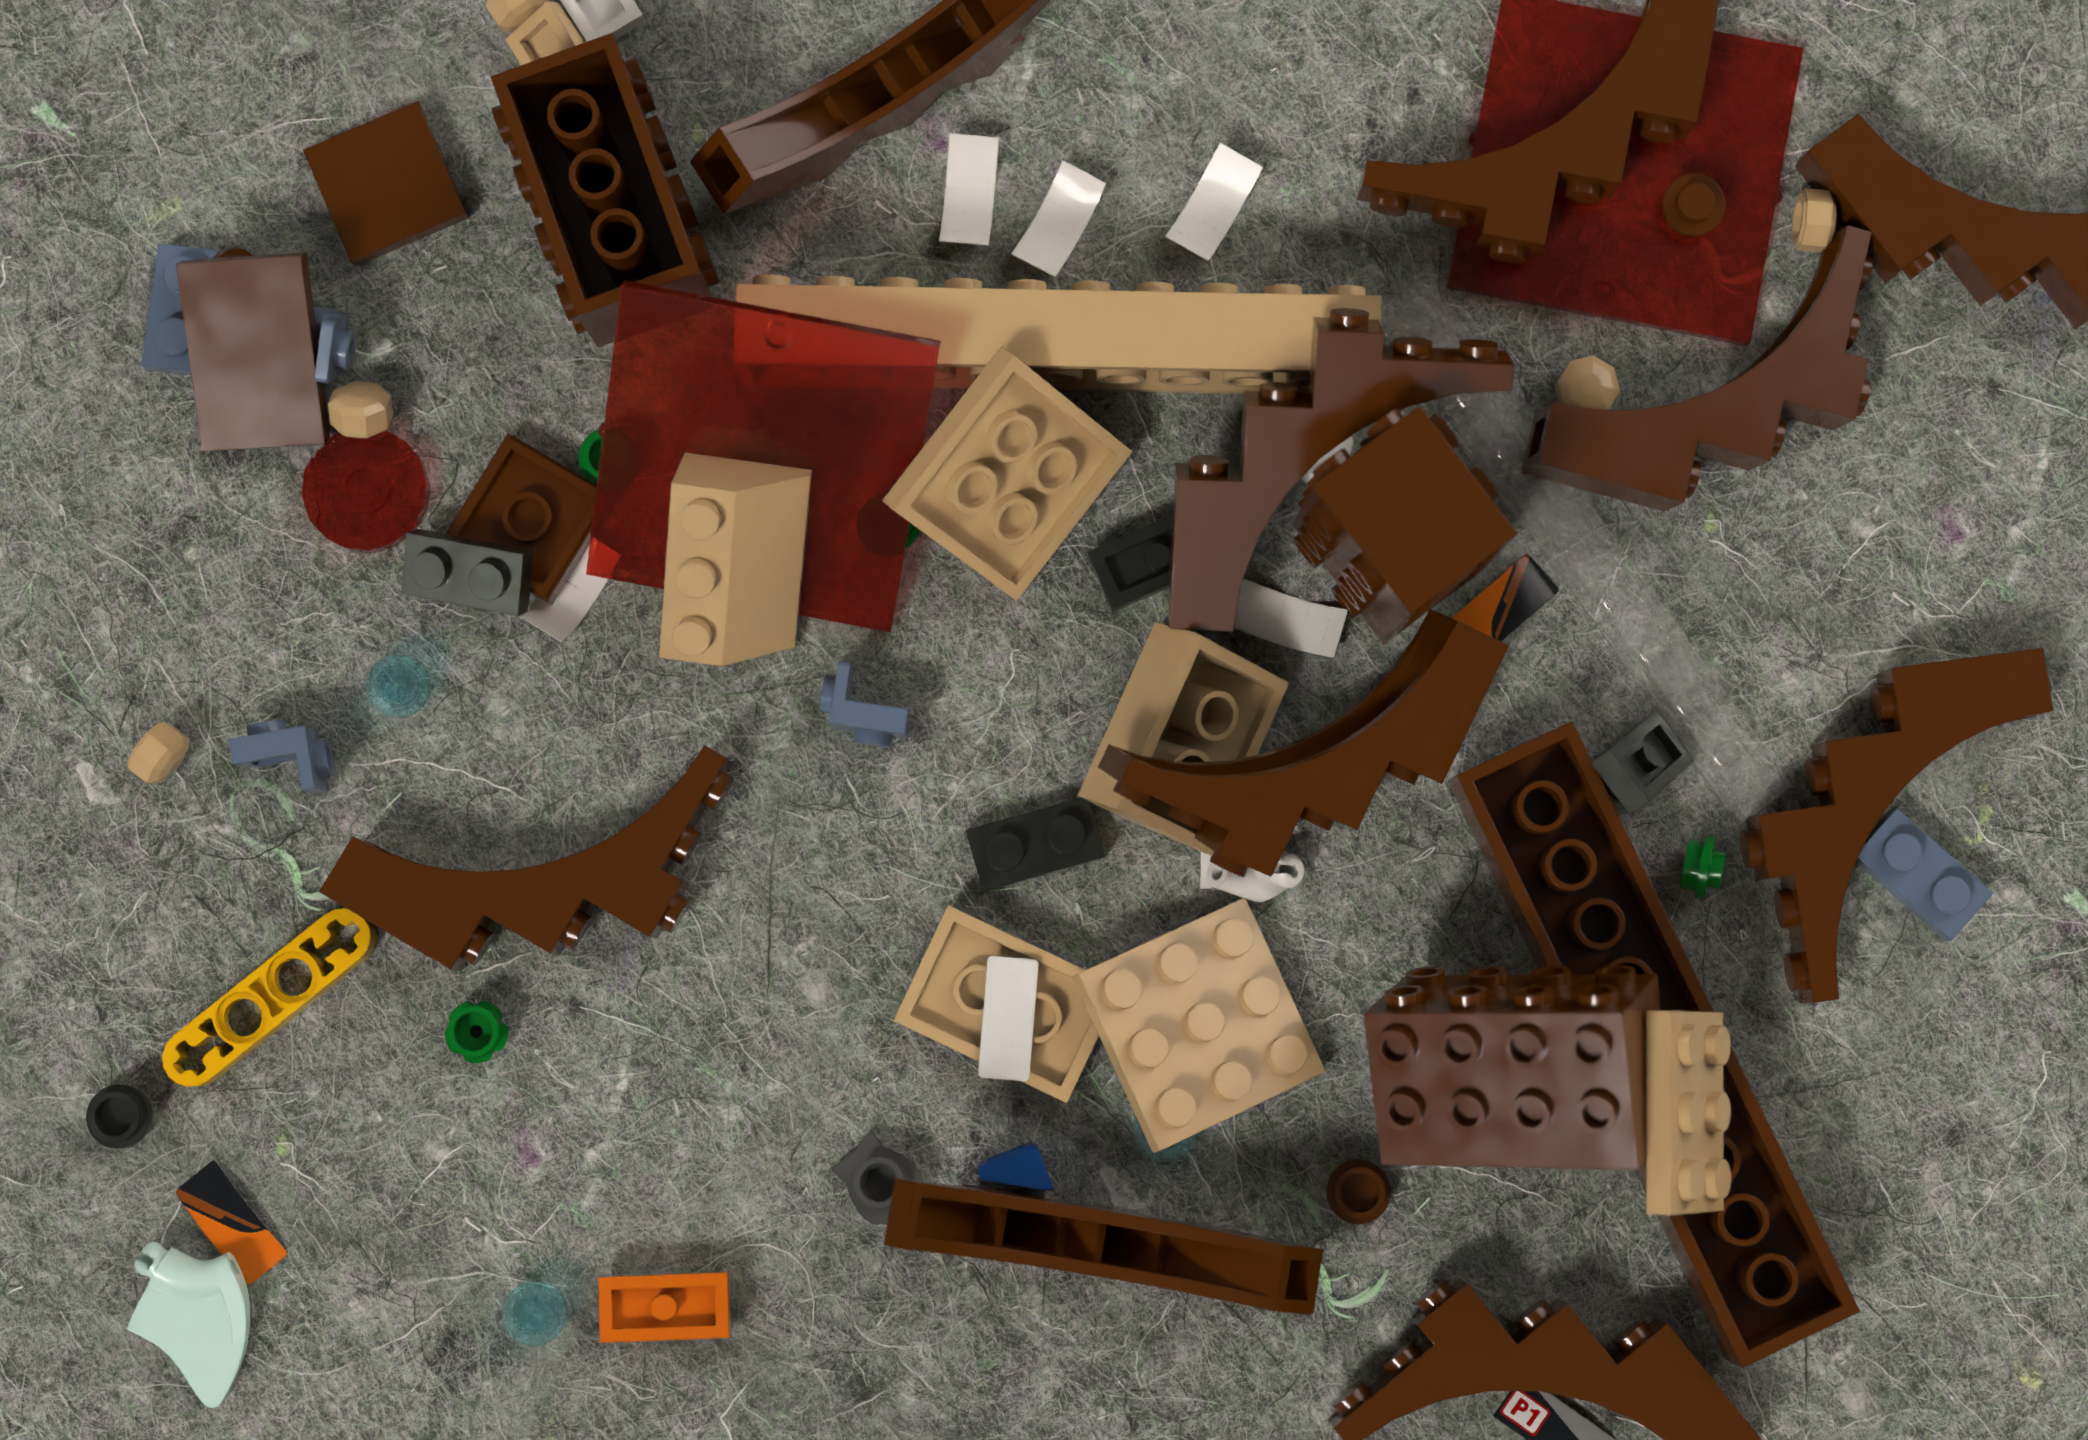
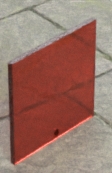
M1500 0L1476 131L1472 132L1468 138V142L1472 146L1471 158L1513 146L1557 123L1589 97L1623 58L1637 31L1641 17L1556 0ZM1714 31L1698 120L1686 139L1677 138L1672 143L1653 142L1642 138L1639 135L1640 130L1631 129L1622 182L1611 199L1602 198V201L1599 203H1582L1566 198L1564 196L1565 190L1555 189L1546 243L1537 259L1527 258L1523 264L1496 261L1489 257V250L1475 248L1479 223L1469 222L1468 227L1457 228L1446 288L1748 346L1751 343L1775 205L1782 199V193L1778 188L1804 48ZM1695 173L1710 177L1720 186L1726 200L1725 214L1721 222L1713 231L1700 237H1687L1678 234L1668 226L1662 214V198L1666 189L1675 179L1686 174Z
M624 280L620 290L605 422L601 423L598 428V433L602 437V447L586 575L664 589L671 482L685 452L812 470L799 615L891 632L910 522L892 510L882 500L923 448L941 341Z

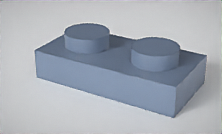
M158 244L141 366L146 370L191 376L176 263L182 260L212 259L220 250Z
M1897 808L1890 810L1871 831L1856 861L1858 865L1944 941H1952L1993 894L1992 891Z

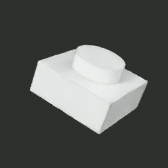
M559 0L585 42L613 33L615 40L646 22L634 0Z

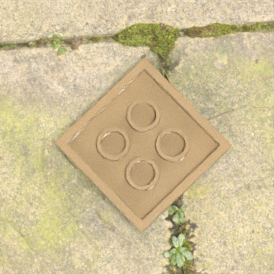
M1001 346L882 501L1017 601L1133 451L1016 356Z
M1246 898L1240 899L1072 976L1153 1153L1170 1147L1326 1072Z

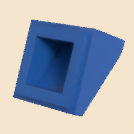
M1029 1141L980 1161L977 1166L980 1180L1054 1191V1186L1036 1142Z

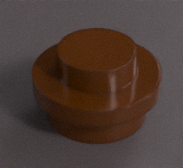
M1695 173L1686 174L1675 179L1666 189L1662 198V214L1668 226L1678 234L1687 237H1700L1713 231L1723 219L1726 209L1725 196L1720 186L1710 177Z
M1355 1159L1340 1164L1331 1173L1326 1186V1197L1330 1208L1339 1218L1352 1224H1366L1376 1220L1384 1213L1390 1201L1391 1188L1389 1180L1382 1169L1369 1161Z

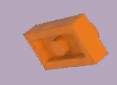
M730 1271L598 1277L600 1343L731 1337Z

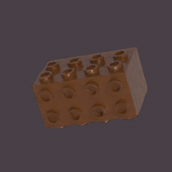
M613 33L490 76L500 105L491 108L501 138L505 145L508 144L514 160H521L522 164L512 167L522 196L525 202L530 204L535 218H542L543 223L534 226L535 233L546 261L551 262L556 276H563L564 282L555 285L565 315L568 321H572L577 334L587 331L599 348L715 306L709 287L719 284L720 281L701 233L689 235L688 229L699 224L679 173L668 177L667 171L678 167L658 115L646 117L647 113L657 109L636 56L624 60Z
M1420 405L1405 417L1396 408L1381 418L1365 432L1367 437L1359 444L1361 448L1354 455L1350 456L1345 448H1342L1321 463L1312 472L1314 477L1307 482L1309 487L1302 493L1304 497L1297 503L1301 510L1293 524L1299 533L1293 538V542L1299 552L1313 568L1323 564L1337 583L1331 588V591L1343 609H1348L1347 614L1353 619L1361 614L1383 644H1386L1430 609L1434 608L1482 572L1518 534L1496 506L1495 502L1500 499V496L1488 476L1478 467H1474L1472 470L1466 467L1454 451L1459 446V442L1451 428L1437 414L1429 418Z
M1626 965L1603 967L1597 969L1595 974H1571L1570 968L1565 966H1545L1532 970L1531 975H1507V969L1500 966L1475 968L1467 973L1468 975H1445L1444 969L1440 967H1420L1407 971L1404 978L1393 988L1384 992L1385 995L1364 1013L1381 1165L1638 1170L1645 1162L1646 1011H1661L1657 974H1635V968Z

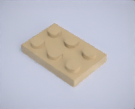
M948 905L893 1021L979 1061L988 958L990 956L1035 959L1039 965L1030 1075L1027 1081L1021 1082L1068 1103L1099 1036L1072 976L1085 971V969Z
M1646 1011V1214L1681 1215L1724 1210V1199L1727 1197L1731 1186V1171L1727 1160L1724 1159L1723 1132L1727 1130L1730 1123L1731 1106L1728 1095L1723 1092V1065L1729 1060L1731 1042L1729 1032L1723 1026V1013Z

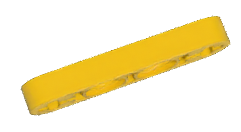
M346 908L334 909L323 915L172 1036L166 1043L162 1054L163 1068L167 1076L176 1084L186 1087L205 1086L217 1080L362 964L374 951L377 942L374 925ZM338 922L343 926L349 927L357 924L360 931L353 938L358 946L357 949L351 952L348 949L340 948L326 957L325 960L334 966V969L327 974L322 960L313 952L307 950L306 946L313 941L316 949L324 950L336 940L337 934L333 927ZM292 959L303 960L312 972L310 987L299 996L288 995L279 984L278 975L280 969L286 962ZM242 999L253 1001L261 1011L262 1020L260 1026L255 1033L249 1036L238 1035L229 1024L228 1015L230 1009L236 1002ZM213 1022L218 1036L233 1046V1050L227 1054L225 1046H215L202 1058L203 1064L206 1067L203 1073L198 1069L184 1071L181 1064L188 1056L183 1047L186 1044L192 1047H201L212 1040L216 1035L207 1030L206 1027Z

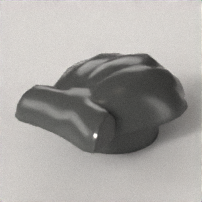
M872 1132L866 1134L855 1150L832 1169L834 1174L846 1182L850 1198L859 1214L866 1221L874 1225H887L888 1211L892 1200L895 1178L922 1181V1176L915 1164L900 1153L883 1147Z

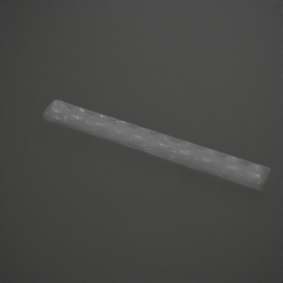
M1426 274L1382 303L1381 327L1392 343L1393 339L1397 337H1421L1432 340V348L1458 349L1459 341L1472 339ZM1511 392L1462 393L1434 400L1654 710L1659 713L1695 760L1693 762L1694 766L1736 824L1742 823L1793 787L1579 488L1521 473L1533 423Z

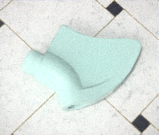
M150 1242L141 1251L143 1252L142 1256L134 1263L136 1272L149 1277L150 1280L126 1330L160 1347L180 1369L201 1402L209 1408H215L221 1405L228 1396L239 1373L247 1349L250 1329V1301L243 1273L235 1257L230 1252L214 1259L203 1261L184 1254L175 1248H171L168 1251L158 1242Z

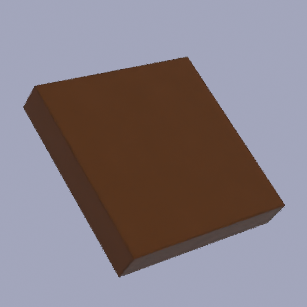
M418 101L303 149L349 260L355 267L469 218L423 108Z
M507 433L446 534L534 550L530 593L552 606L617 498L605 489Z

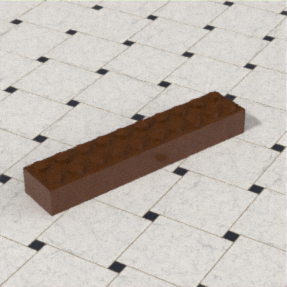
M1573 721L1448 780L1449 786L1537 968L1565 966L1570 968L1571 974H1595L1597 969L1607 966H1631L1635 968V974H1657L1661 1011L1714 1012L1598 772L1591 764L1593 761ZM1731 1047L1729 1060L1723 1065V1092L1728 1095L1731 1106L1730 1123L1727 1130L1723 1132L1724 1159L1727 1160L1731 1171V1186L1727 1197L1724 1199V1210L1681 1215H1657L1726 1360L1744 1368L1857 1314L1860 1310ZM1645 1160L1642 1166L1635 1171L1646 1192Z

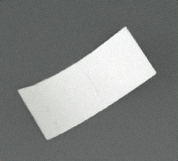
M949 133L940 242L989 246L999 137Z
M1220 142L1196 189L1165 237L1204 260L1209 261L1237 217L1263 167Z
M1062 160L1041 207L1011 255L1056 277L1087 226L1107 183Z
M593 535L588 548L553 605L551 606L537 597L528 607V612L519 615V617L562 642L574 631L595 603L623 552Z
M1243 578L1234 628L1272 643L1334 658L1348 609L1309 602Z

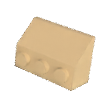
M684 453L671 482L659 658L726 666L795 647L812 470Z
M1155 622L1077 796L1128 821L1212 856L1214 851L1194 838L1198 829L1188 826L1167 814L1171 804L1153 797L1149 807H1146L1113 791L1117 780L1099 769L1098 765L1108 744L1139 755L1181 762L1230 761L1258 755L1289 682L1196 632L1184 629H1169L1168 625Z

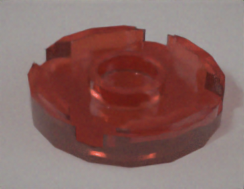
M386 430L369 438L345 437L339 432L330 437L327 443L323 444L324 446L318 450L314 458L311 457L304 470L301 495L308 518L326 539L349 551L376 553L398 546L406 539L407 532L416 530L428 510L431 485L424 462L406 441Z

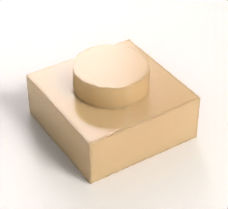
M546 1L505 39L521 65L585 43V40L562 4L553 1Z

